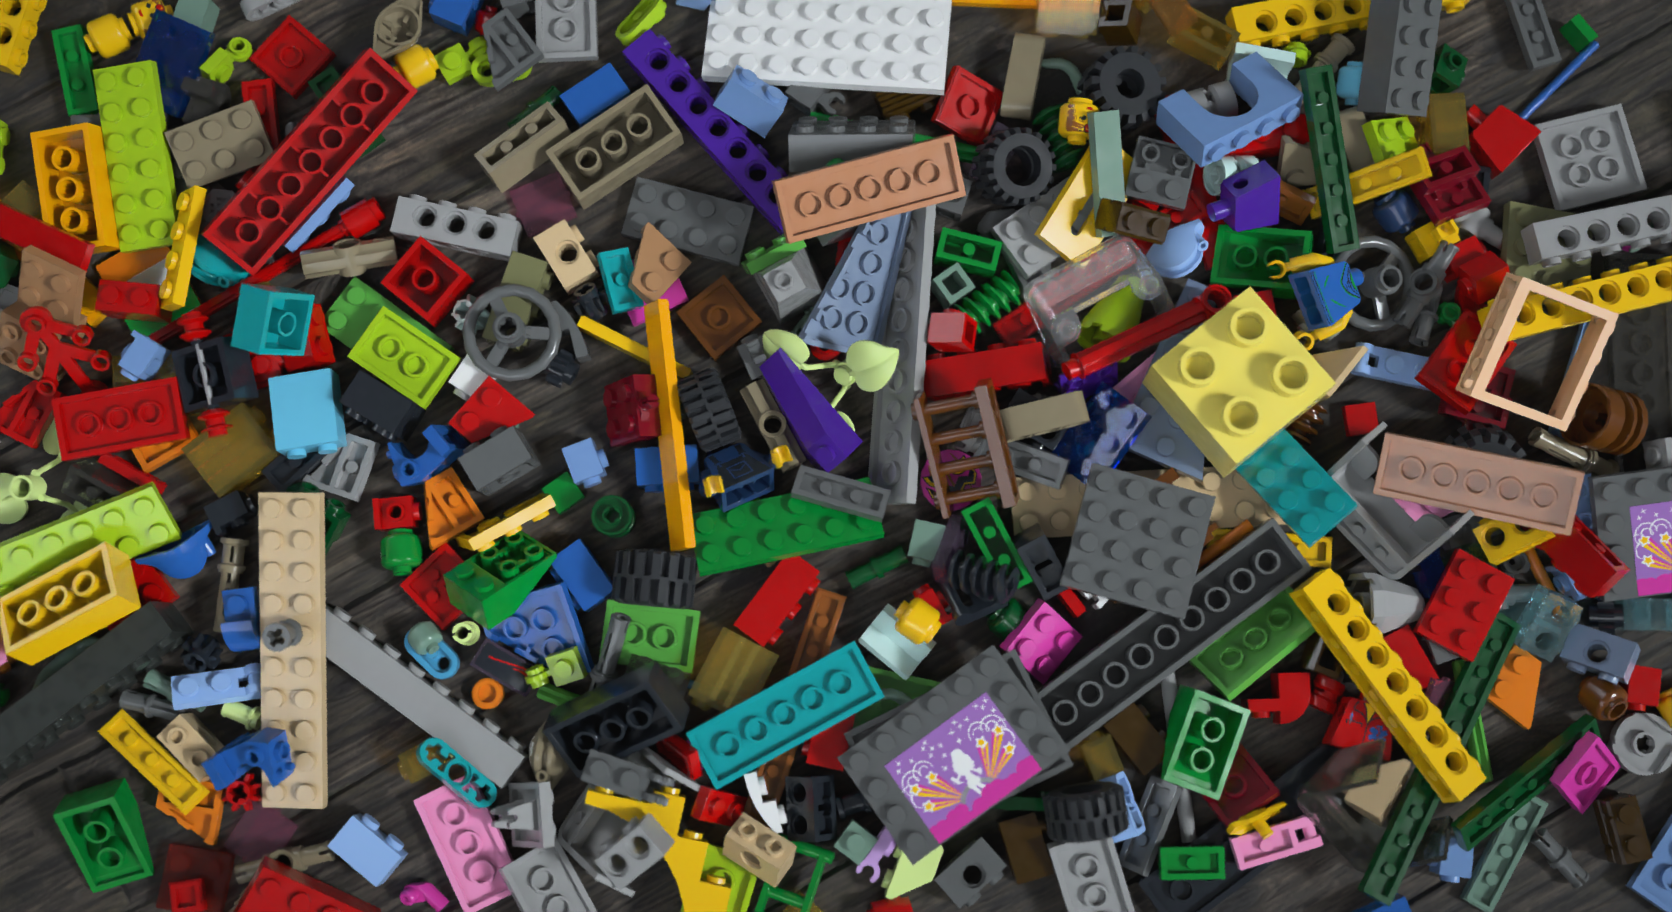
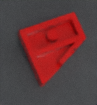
M488 376L449 420L448 424L471 443L490 436L493 431L506 425L509 428L533 418L535 414L492 377Z

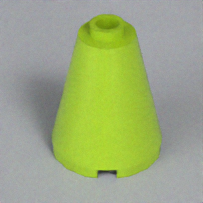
M1134 275L1119 277L1077 325L1074 335H1079L1077 340L1079 345L1087 349L1139 325L1146 295V287L1140 278ZM1131 356L1118 361V363L1128 361Z

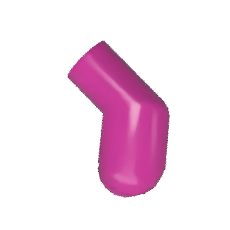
M427 881L410 883L400 893V900L404 905L411 906L413 903L428 902L437 912H440L450 902L432 883Z

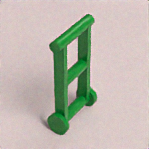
M777 833L788 840V835ZM790 841L797 846L795 852L817 859L806 896L777 886L774 888L764 881L754 912H764L768 898L800 908V912H810L825 864H832L835 852L808 842Z

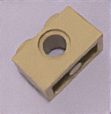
M563 219L533 237L568 295L574 293L581 285L590 283L600 277L596 270L599 266L598 260L591 250L585 252L580 242L585 239L575 224L569 227L566 220ZM571 249L577 251L576 258L573 261L565 262L562 260L565 251Z
M193 713L179 714L156 736L199 782L210 780L201 763L225 747Z
M743 812L725 835L722 854L776 888L793 865L797 846Z

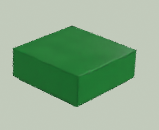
M1579 13L1559 29V32L1577 53L1598 37L1596 32Z
M567 471L542 488L544 494H551L556 504L554 508L560 515L585 498V495L574 483L573 478Z

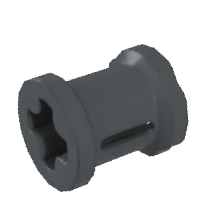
M293 619L282 620L268 625L262 634V641L265 647L271 651L280 652L287 647L297 645L303 636L301 625Z

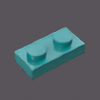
M629 248L598 253L596 257L612 315L642 309L644 306L643 300L628 287L631 272L634 270Z

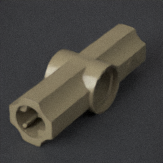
M393 236L360 241L357 238H347L335 242L333 246L300 251L302 269L306 279L339 274L342 277H354L363 274L367 269L394 265L399 261Z
M764 380L755 381L740 390L739 392L770 450L781 445L788 446L793 460L783 463L781 467L782 472L792 470L805 462L806 458ZM772 418L777 419L781 422L782 427L777 433H769L764 429L766 421Z

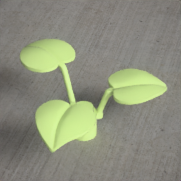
M779 329L767 330L763 334V350L767 359L781 348L800 370L834 368V378L837 383L842 385V388L830 403L834 409L854 382L862 390L868 392H875L883 388L892 377L899 357V349L887 347L874 341L860 340L849 347L846 359L841 362L836 359L832 362L806 364L804 362L809 357V349L806 343L797 335ZM837 411L855 432L851 419L845 413Z
M53 419L44 435L42 443L47 453L58 455L56 459L39 469H33L31 475L15 476L10 473H0V524H13L22 520L28 513L29 507L26 500L46 501L66 507L68 510L62 514L61 518L101 502L93 496L81 495L72 505L70 502L45 494L47 484L40 475L62 462L55 419Z

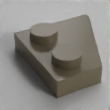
M1284 135L1281 137L1276 172L1281 176L1282 181L1294 187L1316 185L1310 142L1306 141L1303 145L1293 142L1290 136Z

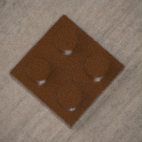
M725 275L721 276L676 312L714 361L762 324L761 319Z

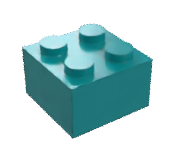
M242 283L231 346L261 355L304 356L315 295L288 287Z

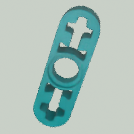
M430 738L420 743L416 751L418 762L467 804L479 809L488 807L495 801L497 789L494 783L447 743L439 738ZM437 746L439 749L436 754L441 759H447L448 755L452 759L446 762L440 771L438 766L443 763L436 758L428 760L426 758L428 755L426 747ZM453 764L461 765L465 771L464 779L459 783L453 782L448 775V771ZM472 776L476 778L471 782L472 785L476 788L485 786L486 791L484 794L487 796L486 800L480 799L477 801L475 799L477 792L471 787L466 788L465 791L462 789L463 786L471 781Z

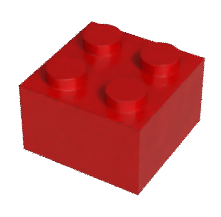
M420 235L380 283L436 328L455 306L456 301L460 300L475 281L468 273Z

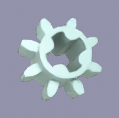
M468 294L467 299L456 301L453 313H451V316L457 320L456 328L463 329L467 311L477 299L476 297ZM486 309L478 317L475 334L477 330L485 329L490 315Z

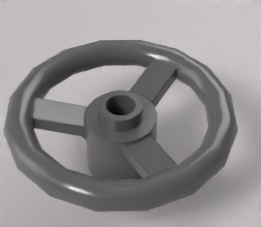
M1376 235L1359 237V249L1373 247L1385 251L1387 255L1379 266L1362 272L1364 282L1359 285L1362 294L1372 298L1376 319L1371 320L1359 316L1353 311L1348 323L1353 327L1369 332L1388 330L1397 324L1393 321V318L1396 317L1407 299L1405 294L1410 288L1409 278L1414 272V268L1406 253L1393 241ZM1359 249L1337 253L1333 259L1335 263L1346 262L1349 256ZM1403 281L1404 291L1401 302L1395 311L1390 314L1386 295L1395 293Z
M518 284L496 286L480 295L467 311L462 329L465 351L473 364L488 376L508 382L529 379L546 369L556 356L562 337L560 318L550 300L534 288ZM517 296L529 299L540 307L548 321V327L526 326L517 314L508 312L502 298ZM490 304L496 315L492 331L498 341L487 359H485L476 344L475 327L479 315ZM516 328L515 332L507 336L508 329ZM526 339L548 341L546 349L540 357L526 367L516 369L498 367L507 350L522 345Z

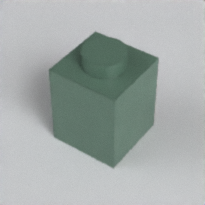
M178 0L170 25L180 35L210 42L220 9L212 0Z
M958 262L933 278L930 286L931 292L944 309L952 307L969 295L975 288V285Z
M915 519L906 556L913 559L912 564L930 568L931 563H938L946 525Z
M852 817L833 842V846L857 865H860L878 841V837Z

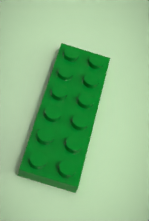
M870 477L856 479L857 481L871 484ZM791 493L747 502L724 513L718 508L692 514L696 543L694 552L700 577L884 538V531L880 522L792 498Z

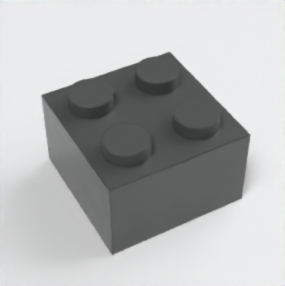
M505 425L496 429L490 434L491 439L482 444L475 442L463 450L464 455L458 458L476 490L486 496L492 495L541 465L523 433L514 426L508 428Z

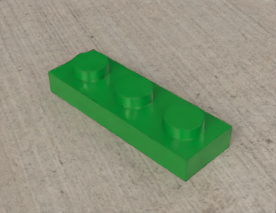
M82 24L52 30L51 33L68 116L71 118V115L99 114L91 52L83 37L87 35L86 28Z

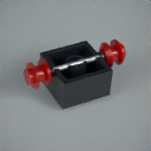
M200 311L182 314V320L177 321L176 324L184 326L185 332L179 338L191 342V346L173 351L171 354L184 412H202L198 420L205 421L206 428L201 431V434L208 433L209 438L228 435V429L233 428V425L226 423L225 417L230 414V411L223 408L259 398L249 351L231 346L232 337L220 336L205 341L204 339L212 333V330L205 329L203 324L209 317L202 316Z

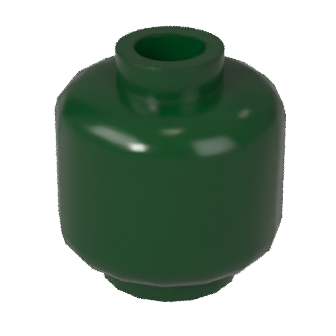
M1012 597L1008 602V606L986 615L988 618L987 627L1004 641L1019 626L1028 609Z

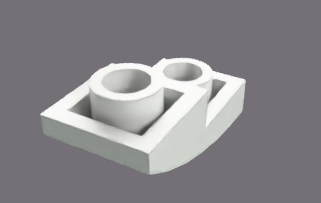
M756 770L746 773L744 775L746 786L756 809L774 832H783L782 824L787 823L784 805H777L776 798L763 801L762 796L768 795L764 776L758 777Z

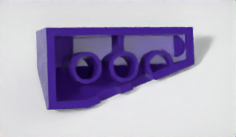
M781 348L759 367L800 449L816 469L829 473L863 442Z

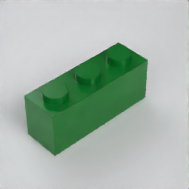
M986 498L961 511L988 564L990 561L996 560L999 571L1002 564L1006 563L1009 565V574L1017 567L1020 573L1018 588L1033 581L990 498Z

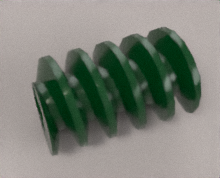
M1065 103L1042 110L1035 115L1034 118L1036 119L1032 123L1034 129H1038V132L1042 134L1041 140H1048L1051 146L1048 147V150L1050 152L1054 151L1056 158H1052V162L1056 164V171H1053V173H1061L1075 168L1081 160L1078 156L1085 151L1084 147L1075 148L1074 145L1068 144V138H1064L1058 133L1060 107Z

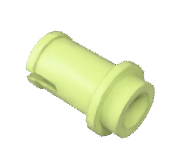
M464 621L453 627L452 633H455L453 639L462 645H473L480 638V628L472 621ZM467 628L471 633H468V636L465 638L463 632Z
M241 702L223 705L221 710L223 717L245 725V729L249 731L260 728V707L256 706L253 708Z

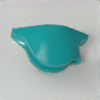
M198 234L191 274L197 279L210 285L227 288L251 276L250 273L202 234Z

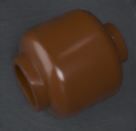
M1598 675L1588 676L1580 683L1578 702L1597 720H1616L1627 710L1628 693L1619 684L1616 686L1609 681L1600 680Z

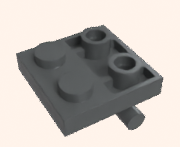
M1138 136L1135 149L1131 155L1132 162L1125 187V198L1183 211L1186 206L1196 162L1177 144Z

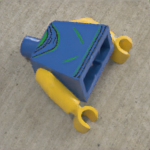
M1309 253L1289 258L1290 262L1286 263L1274 260L1267 264V266L1277 264L1281 268L1280 274L1269 277L1271 279L1282 278L1288 271L1293 273L1288 275L1308 330L1314 329L1310 333L1304 330L1294 333L1297 340L1307 336V341L1303 345L1307 351L1313 347L1315 340L1319 339L1322 341L1345 329L1353 314V308L1361 301L1357 286L1364 282V276L1359 269H1350L1347 262L1335 263L1332 257L1318 253Z

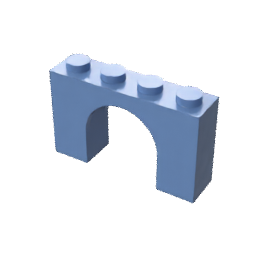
M1257 52L1233 63L1229 82L1234 92L1251 107V110L1245 114L1226 117L1210 113L1184 89L1158 101L1156 124L1201 168L1212 162L1219 161L1223 156L1236 149L1244 148L1248 143L1261 136L1270 134L1274 129L1293 122L1300 115L1304 94Z

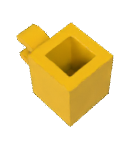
M1453 219L1438 226H1434L1431 221L1404 238L1419 264L1434 255L1441 240H1445L1448 244L1452 243L1453 245L1461 240L1458 236L1459 228Z

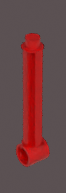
M1220 284L1209 285L1200 295L1185 304L1078 353H1072L1070 360L1062 363L1063 373L1068 380L1076 377L1085 379L1086 376L1195 325L1202 322L1205 323L1232 301L1231 292ZM1208 300L1214 301L1218 309L1210 306Z

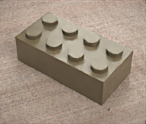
M646 84L545 152L572 194L585 210L684 144L682 133L648 84Z

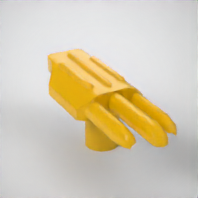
M1278 802L1268 808L1256 809L1231 823L1226 831L1229 835L1242 836L1256 829L1262 839L1265 840L1274 833L1266 823V820L1281 813L1279 809L1287 806V803Z

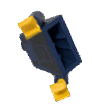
M737 443L726 449L722 446L707 452V457L704 459L705 470L700 473L699 493L703 497L714 496L721 511L724 513L775 490L774 469H779L783 466V463L793 460L788 446H778L772 449L769 455L752 450L744 443Z

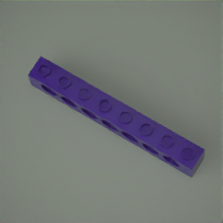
M649 28L622 51L625 62L645 84H648L658 99L780 235L784 234L777 203H773L770 197L774 193L772 181L788 177V175L780 166L774 168L768 161L770 158L769 154L760 144L755 146L748 139L750 133L740 122L735 124L726 113L713 106L714 99L708 94L711 90L700 77L695 79L689 73L691 68L684 58L680 55L676 58L669 50L671 45L662 34L656 36ZM658 60L667 62L663 69L656 70L652 68L653 63ZM677 82H683L687 85L681 92H675L671 89ZM696 104H703L707 107L701 114L691 112L692 107ZM716 126L726 128V132L722 136H714L710 132ZM736 148H742L746 151L745 156L740 159L733 158L730 153ZM755 170H762L767 174L761 181L752 180L750 175Z

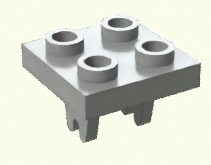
M550 781L508 783L510 802L491 809L490 813L492 815H499V820L493 821L491 826L493 828L511 829L512 847H555L556 826L552 814L554 794Z

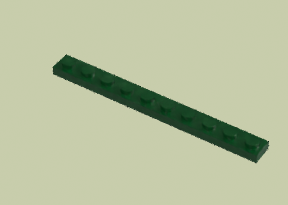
M1498 612L1474 661H1465L1441 711L1442 719L1450 729L1459 735L1464 748L1522 626ZM1446 757L1445 762L1447 767L1449 768L1450 762L1449 759ZM1416 766L1357 889L1384 906H1391L1440 801L1438 795Z

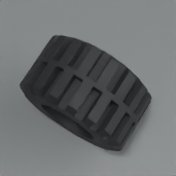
M1016 127L994 132L993 135L983 139L984 144L978 145L975 150L979 155L972 159V164H976V170H972V177L977 176L978 181L975 183L977 189L984 190L981 195L985 199L992 198L991 203L995 205L1017 206L1036 202L1041 199L1040 195H1046L1050 190L1047 185L1053 184L1055 177L1051 176V173L1056 171V164H1052V158L1056 157L1054 151L1049 152L1048 147L1051 146L1048 140L1041 141L1042 134L1032 132L1030 128ZM1011 150L1019 156L1023 166L1022 176L1017 184H1014L1008 178L1005 171V160Z
M710 367L677 380L680 398L702 450L709 452L741 439L739 424L721 378L715 368Z
M1108 781L1081 782L1058 787L1042 797L1048 836L1052 840L1064 843L1098 841L1114 837L1129 827L1124 790L1120 784Z

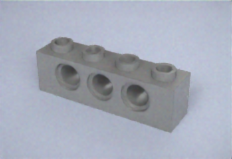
M409 194V198L398 196L390 232L398 239L415 242L421 235L436 247L509 262L512 251L518 252L523 227L519 221H516V217L510 214L498 213V216L486 214L487 211L481 208L470 206L468 210L457 208L456 204L449 201L439 200V203L435 204L427 202V198L423 196ZM435 215V220L430 226H422V220L425 216ZM464 221V228L460 232H451L452 225L455 222ZM493 227L495 229L492 237L488 239L481 238V232L485 228Z

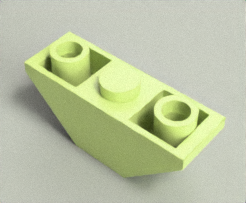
M896 845L893 852V857L897 858L893 870L887 869L881 887L886 888L884 892L885 897L893 899L933 881L944 851L942 845L914 865L911 864L904 852L900 851Z

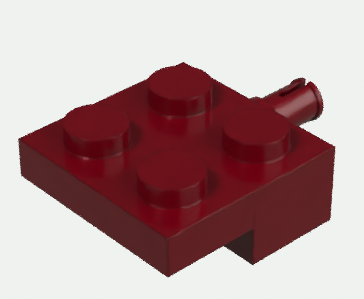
M1428 142L1418 146L1424 148L1433 176L1409 186L1434 226L1486 208L1492 200L1476 177L1481 169L1465 145L1436 156Z
M1502 366L1485 391L1512 401L1513 399L1509 398L1516 370ZM1441 398L1437 414L1455 419L1462 426L1465 425L1469 431L1473 429V423L1480 422L1487 428H1489L1491 423L1499 426L1501 429H1505L1510 411L1478 400L1471 411L1464 415Z
M633 374L604 386L603 403L607 408L608 417L606 431L610 438L611 447L624 446L635 441H648L662 436L659 415L660 402H658L659 397L657 396L655 374Z

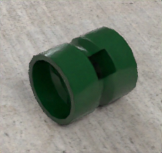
M604 496L592 508L591 518L593 525L598 531L610 538L625 537L635 527V510L630 503L620 496Z

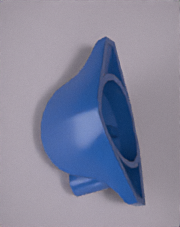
M207 520L183 532L181 539L137 556L134 560L137 564L156 567L173 578L185 579L192 577L202 570L207 557L217 552L208 537L212 524L210 520Z

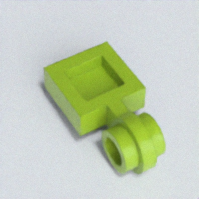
M483 36L471 40L468 44L469 50L467 52L464 51L459 42L434 56L449 86L471 75L472 64L470 61L480 55L487 54V43Z
M235 37L229 41L226 50L219 47L199 67L204 83L215 89L220 83L226 82L234 70L233 62H245L252 55L251 43L245 38Z
M576 645L549 654L545 658L548 668H544L543 664H537L525 670L527 675L525 681L527 684H531L532 689L549 683L548 677L552 676L556 687L583 679L588 675V672Z

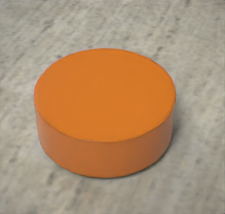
M483 678L476 682L472 689V699L482 709L496 708L502 703L505 696L503 685L494 678Z

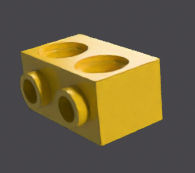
M1489 518L1481 519L1478 522L1480 526L1472 530L1489 562L1495 565H1499L1555 537L1553 532L1535 528L1522 531L1520 525ZM1501 529L1505 535L1502 544L1494 546L1491 542V535L1495 530Z

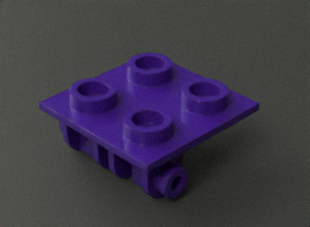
M1118 362L1086 376L1085 379L1076 377L1068 380L1063 373L1059 375L1057 382L1053 383L1054 389L1060 395L1082 391L1084 399L1098 392L1105 393L1118 384Z

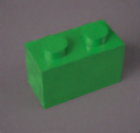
M943 227L933 264L949 268L958 262L966 273L991 279L996 271L1003 242Z

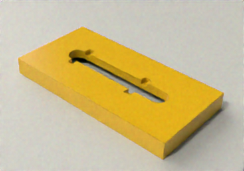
M1090 145L1034 234L1077 270L1085 269L1104 238L1096 237L1094 207L1078 233L1073 235L1071 232V227L1078 217L1079 211L1083 209L1093 193ZM1122 149L1125 190L1132 157Z

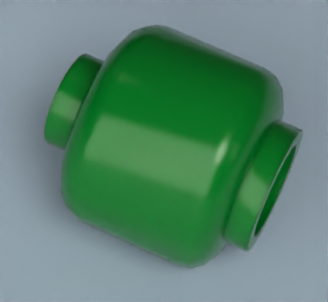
M412 529L390 530L387 532L388 535L380 541L381 565L385 569L393 571L394 576L411 575L412 569L419 567L423 561L421 538L413 534Z

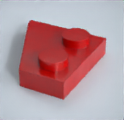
M33 380L23 387L19 394L12 395L3 402L4 406L0 408V432L34 449L38 448L54 419L51 399L67 396L59 390H56L51 396L41 395L36 389L38 380ZM43 383V385H44L45 387H47V388H53V387H50V386H48V385H46V384Z

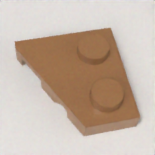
M648 222L641 231L642 238L639 249L636 251L635 266L628 283V287L646 304L659 299L692 263Z

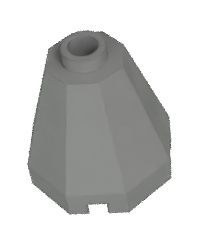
M1376 573L1350 574L1347 581H1352L1350 587L1345 588L1353 598L1360 602L1364 614L1372 624L1380 629L1382 634L1419 620L1425 608V601L1416 588Z

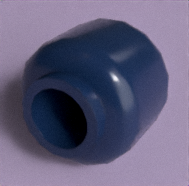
M1397 189L1374 199L1375 205L1372 208V214L1384 231L1389 233L1399 231L1402 234L1415 226L1416 222L1414 220L1419 214V208L1406 190Z

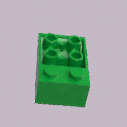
M519 531L509 537L504 536L496 541L495 545L491 548L475 554L443 575L450 604L487 630H490L516 612L557 558V553L523 531Z

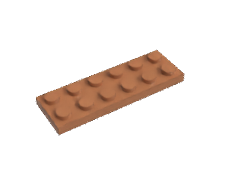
M954 134L939 136L772 181L786 243L788 244L966 196Z
M1386 432L1373 494L1461 513L1471 510L1475 516L1570 536L1585 471Z

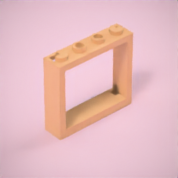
M1507 272L1455 390L1566 432L1569 424L1575 417V410L1582 395L1588 389L1589 380L1595 366L1602 358V351L1609 336L1615 329V322L1619 314L1533 280ZM1529 291L1593 315L1548 414L1485 391Z

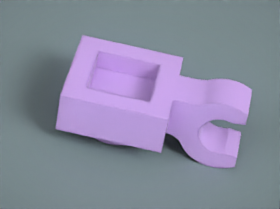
M885 825L877 836L878 841L861 864L856 866L857 873H860L862 868L867 865L874 869V873L869 879L872 883L880 876L878 861H880L883 855L889 857L897 845Z

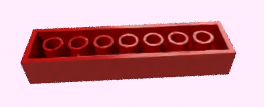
M370 47L365 48L201 231L202 235L254 276L418 90Z

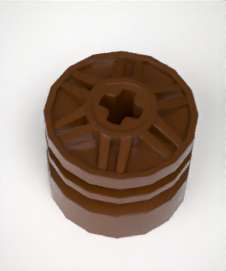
M1589 382L1588 389L1582 395L1575 410L1576 413L1573 421L1569 424L1566 432L1560 430V433L1571 445L1615 456L1628 454L1639 445L1645 436L1648 427V410L1644 401L1636 394Z

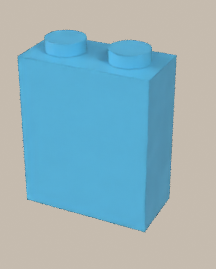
M331 368L268 378L277 452L287 456L288 459H302L307 457V453L318 451L319 454H332L338 451L337 448L347 446L343 406L339 402L341 400L340 380L336 372Z

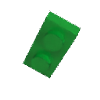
M1222 845L1158 846L1160 880L1225 879L1224 846Z

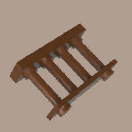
M992 378L979 380L974 387L975 390L970 395L928 403L926 393L922 391L915 396L913 403H911L912 417L914 421L919 422L936 490L933 493L934 504L937 510L941 509L943 519L950 517L954 510L953 504L996 496L997 499L1002 500L1003 508L1016 506L1020 498ZM970 407L980 410L982 421H979L978 425L935 433L931 415ZM982 437L983 440L987 439L989 451L985 455L948 462L942 461L939 449L941 444ZM989 467L995 471L997 480L994 481V484L950 492L946 474Z

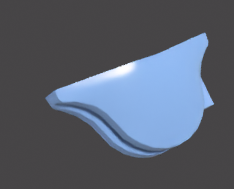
M1200 219L1168 230L1163 245L1153 243L1136 269L1142 278L1154 276L1180 278L1192 272L1201 262L1203 251L1209 245L1202 237L1205 228Z

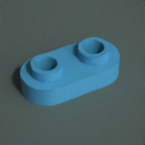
M409 631L407 632L404 639L406 650L430 675L437 679H448L458 672L460 667L459 656L444 640L438 643L439 649L435 653L419 655L408 643L407 636ZM444 657L449 660V667L447 669L440 667V660Z

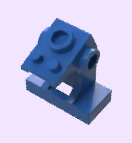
M430 425L422 432L429 441L427 450L423 455L417 458L410 453L402 442H388L389 451L386 452V456L388 459L392 458L393 475L401 487L416 486L443 472L458 457L464 455L463 450L470 444L451 425Z
M269 727L252 734L247 732L240 735L201 763L216 791L228 787L256 766L264 771L272 787H276L290 776L295 769V763L291 760V750L286 730Z

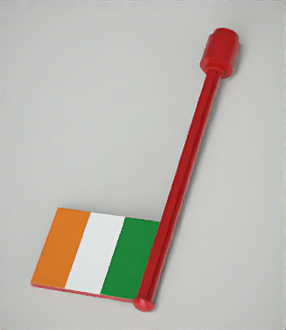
M374 197L368 200L364 198L340 212L341 220L334 227L301 245L294 253L290 252L259 270L254 276L251 275L203 304L189 281L185 307L172 312L171 323L124 320L131 332L136 330L161 345L185 331L184 326L176 324L177 321L182 320V314L200 311L202 316L209 317L239 299L242 283L263 285L300 263V251L327 247L344 236L349 237L353 235L354 238L358 239L382 224L381 221L386 218V215ZM171 247L132 253L119 252L95 267L103 280L161 285L166 280L167 268H165V259L168 252L171 251Z

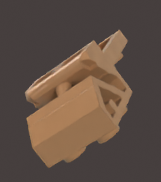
M32 245L22 249L17 301L1 311L0 363L39 381L44 373L49 348L40 338L37 349L40 361L36 369L26 372L18 367L17 359L24 351L27 333L20 326V316L29 307L42 306L51 312L54 320L77 326L86 325L87 316L81 314L86 276L85 270ZM31 320L34 324L41 326L39 321ZM77 333L81 338L85 336L84 333ZM56 334L59 340L65 337L72 341V338L69 336ZM23 358L26 363H33L31 359ZM61 364L57 374L58 381L63 379L67 372Z

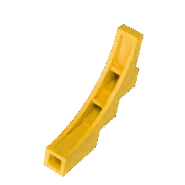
M663 785L661 790L654 788L653 793L662 794L669 799L667 806L616 794L614 791L595 786V789L588 788L585 804L610 811L628 822L635 816L640 820L650 812L675 842L663 857L677 881L684 912L727 911L731 885L725 883L726 878L713 874H707L706 879L701 878L708 848V839H703V833L694 830L684 829V834L678 833L686 799L685 795L679 794L680 788Z

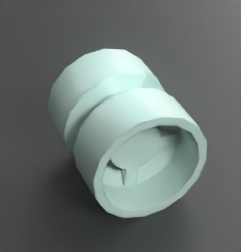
M1225 155L1219 161L1204 166L1203 182L1206 191L1210 195L1220 196V184L1223 180L1259 163L1258 159L1252 155H1235L1233 157Z

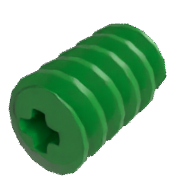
M1005 270L1000 272L1001 278L997 276L991 278V285L987 283L982 284L981 292L977 290L972 291V300L967 297L961 299L962 307L957 304L953 305L954 309L966 312L978 322L976 331L978 334L982 332L979 325L980 322H983L988 327L991 326L990 315L998 320L1001 319L1000 308L1008 313L1011 312L1010 301L1017 306L1021 304L1018 296L1020 295V289L1013 277Z

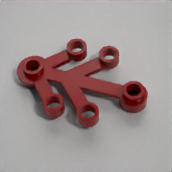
M42 306L29 307L22 312L19 322L27 336L24 351L17 359L18 367L26 372L36 369L40 361L37 354L40 338L49 348L43 376L36 385V389L41 395L51 396L56 392L59 386L57 374L60 364L80 388L81 394L108 389L103 382L90 380L75 361V359L90 362L91 366L97 371H106L112 363L113 358L108 351L84 348V346L91 343L94 337V332L89 326H77L54 320L51 312ZM31 320L39 321L41 326L34 324ZM77 333H84L88 338H81ZM56 334L71 337L76 345L60 341ZM23 358H29L33 363L28 364ZM96 358H103L107 363H100ZM43 383H49L53 388H47Z

